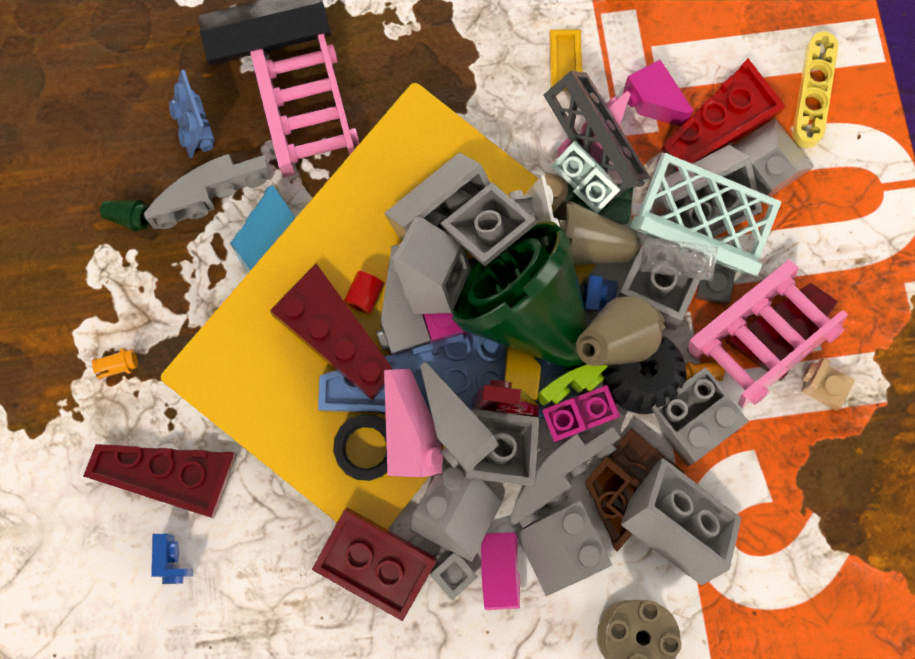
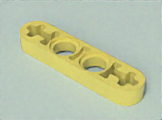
M829 32L816 33L808 43L805 52L792 130L794 142L802 148L816 146L825 133L838 53V41ZM819 43L824 44V49H826L822 59H817L820 55ZM813 69L821 70L825 75V81H814L810 76V71ZM809 97L816 98L821 104V109H809L805 104V99ZM809 120H814L810 128L813 136L811 138L806 137L807 133L803 130L809 123Z

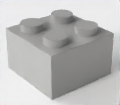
M646 235L617 298L638 296L660 311L665 321L663 323L664 326L675 330L684 318L708 262Z

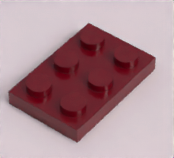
M346 507L312 570L403 622L438 558Z

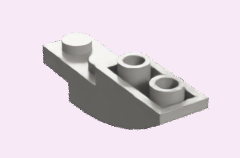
M227 154L195 168L174 182L154 200L144 213L146 220L154 229H168L174 227L179 221L188 218L199 219L206 216L209 211L215 210L212 200L214 197L224 198L234 194L235 190L247 186L254 188L263 185L266 180L272 179L264 155L234 165L230 155Z
M610 428L586 445L576 434L552 453L536 471L535 486H525L509 519L511 526L514 527L520 523L522 528L540 517L536 511L548 504L553 509L567 500L568 497L565 492L572 488L565 476L569 474L571 479L589 468L586 462L597 456L599 460H602L617 450L614 443L621 437L615 428Z

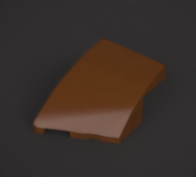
M633 428L616 446L617 450L606 456L584 482L591 498L595 502L599 517L610 536L611 544L617 552L632 535L630 531L621 525L629 499L661 458H664L682 473L685 472Z

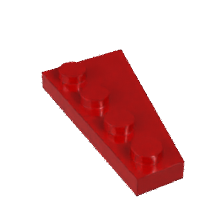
M747 58L740 68L722 84L721 88L712 97H709L701 108L669 138L661 150L663 153L693 164L726 147L784 110L785 105L750 59ZM673 165L676 171H679L678 167Z

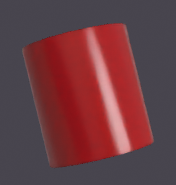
M357 271L344 302L357 311L371 314L385 283L369 273Z

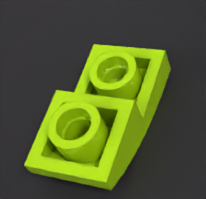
M584 365L569 371L538 392L537 400L543 406L551 400L556 405L570 392V389L567 387L568 384L576 393L584 388L590 392L604 379L600 373L608 366Z

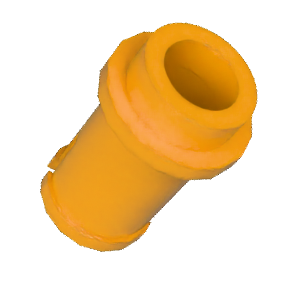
M121 348L120 353L92 360V369L98 380L122 372L130 374L133 372V369L138 368L137 356L133 349Z
M716 360L699 364L685 363L686 381L705 367L716 381L724 380V369Z

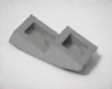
M418 534L408 541L438 558L429 575L452 601L478 578L466 562L454 552Z

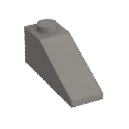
M398 244L391 247L380 323L381 330L376 331L382 351L388 349L390 355L427 345L431 340L422 314H413L408 300L404 297L403 286L398 273L393 269L392 258L399 247Z
M425 361L420 365L437 438L445 447L440 453L453 468L460 464L468 473L499 444L489 429Z

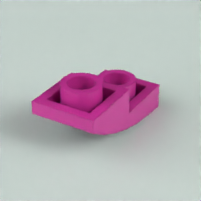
M608 385L542 410L554 442L621 417Z
M515 532L486 534L481 543L482 590L485 610L520 608L521 575L517 570L518 537Z

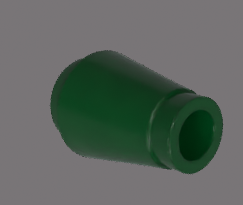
M105 200L100 207V215L103 219L132 231L145 230L150 225L144 214L150 205L145 204L142 200Z

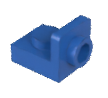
M586 276L582 296L584 309L600 312L607 303L616 298L617 281L603 279V276Z
M167 533L152 534L151 577L162 578V584H183L184 577H193V569H173L174 562H178L179 544L178 541H174V535Z

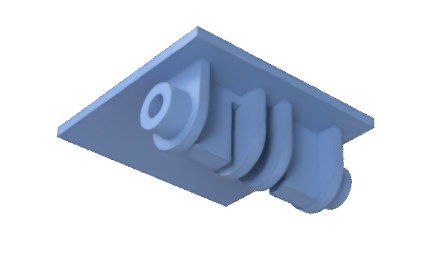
M181 70L178 83L174 84L173 100L169 101V110L172 119H177L179 125L178 137L182 147H186L189 158H193L197 148H201L203 152L212 150L215 139L209 122L205 119L206 113L204 112L200 96L191 90L185 70Z

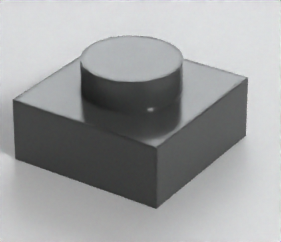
M707 265L698 284L695 299L727 306L730 303L736 272Z

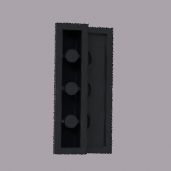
M260 0L199 15L200 34L209 65L250 56L251 51L259 49L267 52L319 39L318 35L324 34L325 37L332 36L322 0Z

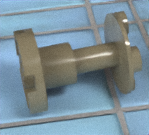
M623 600L616 602L603 612L599 620L596 641L605 659H675L681 650L682 642L677 621L669 610L654 601ZM640 631L641 634L638 636V643L636 640V635Z

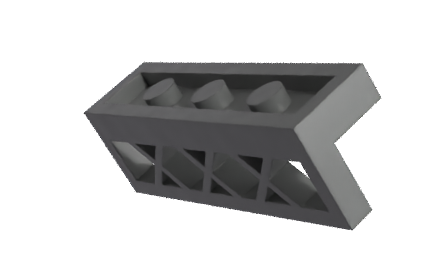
M570 71L543 94L571 143L576 141L589 155L592 141L599 142L603 147L602 162H596L606 173H608V168L616 170L623 181L618 185L620 191L609 202L615 200L630 187H640L651 180V177L587 72ZM566 87L571 94L569 109L562 108L556 98ZM576 114L583 115L587 121L585 135L578 134L574 128Z

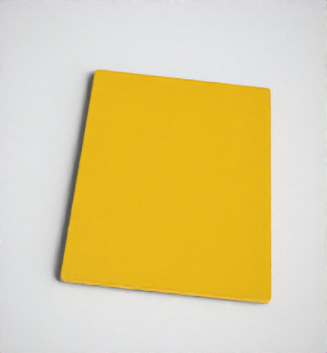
M412 83L161 374L163 383L335 522H338L343 511L348 507L385 529L391 526L429 476H388L386 473L380 478L365 481L356 480L343 472L338 466L333 452L334 438L340 426L350 418L361 414L376 415L386 420V414L318 411L320 375L337 370L271 315L270 310L316 263L343 301L357 271L369 273L385 283L371 314L362 313L351 307L349 309L384 357L389 356L388 349L382 351L376 331L381 330L380 323L391 247L397 244L399 246L402 240L398 237L384 213L459 152L481 164L490 183H494L509 197V193L521 190L523 195H525L538 180L535 175L418 83ZM464 248L467 259L473 258L474 256ZM597 264L575 265L579 286ZM363 427L355 430L349 436L346 442V453L348 459L354 465L360 468H371L377 466L383 460L387 445L379 431Z

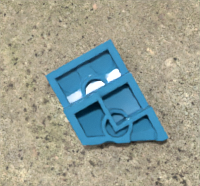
M273 185L266 188L265 194L255 209L250 212L241 230H238L230 242L242 266L248 273L295 219V216Z

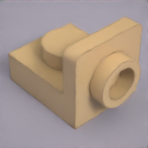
M825 357L815 364L811 362L802 376V380L806 383L801 392L836 411L840 410L855 380L828 366L831 360Z

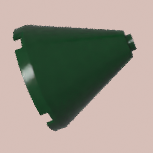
M537 222L534 227L486 266L479 261L473 266L452 310L454 316L451 319L461 330L567 369L579 368L586 365V363L581 360L577 353L576 342L581 333L587 328L588 323L568 236L555 222Z

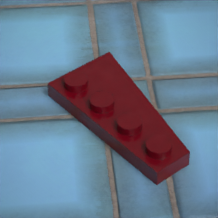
M316 263L270 310V313L373 401L385 388L384 370H393V368Z
M95 444L83 477L214 519L237 453Z

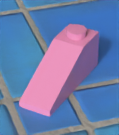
M384 370L387 475L426 477L442 474L443 455L440 453L442 451L441 442L437 438L433 418L412 370Z

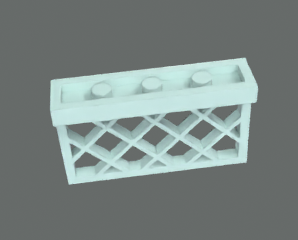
M662 153L638 216L633 217L630 229L652 236L739 273L758 276L762 264L758 261L781 201L677 157ZM668 163L678 167L683 181L668 187L664 177ZM688 172H691L695 175L689 177ZM702 177L708 180L712 193L698 199L691 182ZM717 184L722 185L724 187L718 189ZM685 185L691 202L677 208L671 191ZM731 189L736 191L741 204L727 211L721 194ZM665 195L671 212L662 216L650 213L654 200ZM746 196H748V197H750V198H753V199L747 201ZM714 197L720 214L706 220L700 203ZM759 201L769 205L765 218L755 222L749 206ZM694 207L700 224L691 228L684 227L679 213ZM743 209L749 226L735 232L729 215ZM673 216L675 222L667 219ZM723 219L729 235L716 240L713 238L708 225ZM703 229L704 234L697 232V230ZM749 231L752 232L755 240L751 253L742 250L737 238ZM731 240L733 246L726 244V242Z

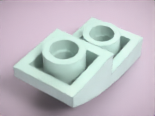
M576 141L551 166L574 188L573 192L596 213L620 191V188Z

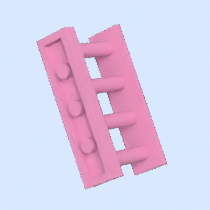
M324 34L318 35L321 46L320 51L273 62L272 59L266 60L263 49L250 52L278 166L283 178L296 175L293 164L298 163L300 158L347 147L350 156L355 150L354 148L359 145L356 129H349L335 78L332 64L338 62L333 44H326ZM321 63L326 65L329 78L282 90L279 87L274 88L272 79L277 78V74ZM331 90L333 92L336 103L334 107L287 118V115L281 116L279 107L284 106V102ZM340 118L343 135L299 146H294V144L288 145L286 135L291 134V130Z
M790 259L689 340L687 352L696 361L704 354L707 357L712 356L745 390L738 402L742 409L750 402L754 405L761 402L770 392L767 389L825 340L831 343L845 330L842 325L848 315L842 310L830 320L795 287L796 282L794 279L799 268ZM778 294L780 296L785 295L819 330L805 340L770 306L772 303L770 300ZM753 314L756 316L761 315L795 350L780 361L746 327V320ZM727 335H736L770 370L755 382L721 347V340Z

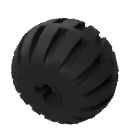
M662 336L658 350L648 359L629 364L607 365L608 367L602 372L604 377L602 380L603 384L610 387L616 404L629 412L637 414H653L651 407L655 404L657 408L666 405L665 398L667 397L672 401L678 395L676 389L678 387L682 388L686 382V366L683 356L674 343ZM649 365L651 367L650 374L648 373L643 376L640 373L642 366Z

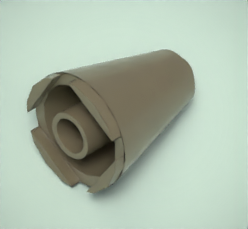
M561 199L552 210L553 217L558 219L561 230L568 236L574 265L629 262L633 257L637 256L640 249V239L637 237L635 230L569 200Z
M638 296L615 298L605 305L578 337L576 342L577 353L583 362L591 366L642 362L658 350L662 341V332H660L658 321H660L659 315L650 303Z

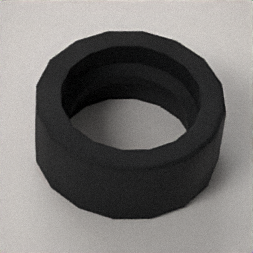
M361 414L350 418L340 426L334 438L333 452L338 466L346 475L356 480L371 481L387 473V446L386 454L377 466L360 468L348 459L346 442L355 430L363 427L379 431L386 442V420L376 415Z

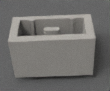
M415 217L392 258L393 269L398 273L403 286L404 297L408 300L413 314L452 313L471 271L464 247L458 241L422 217Z
M706 367L687 380L682 388L678 387L676 389L678 392L677 399L674 398L671 401L667 397L665 398L666 405L657 408L655 404L651 407L666 440L687 467L698 461L749 422Z

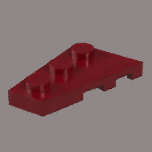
M812 283L800 289L827 317L838 303L837 300ZM788 298L773 308L805 340L819 330ZM763 317L747 326L780 361L795 350ZM736 335L726 341L727 344L768 372L770 370ZM788 372L785 373V374H784L782 377H780L778 380H779V381L783 380V379L785 378V376L788 374Z
M491 380L490 385H484L473 396L471 409L539 418L540 405L521 389L512 388L511 382Z

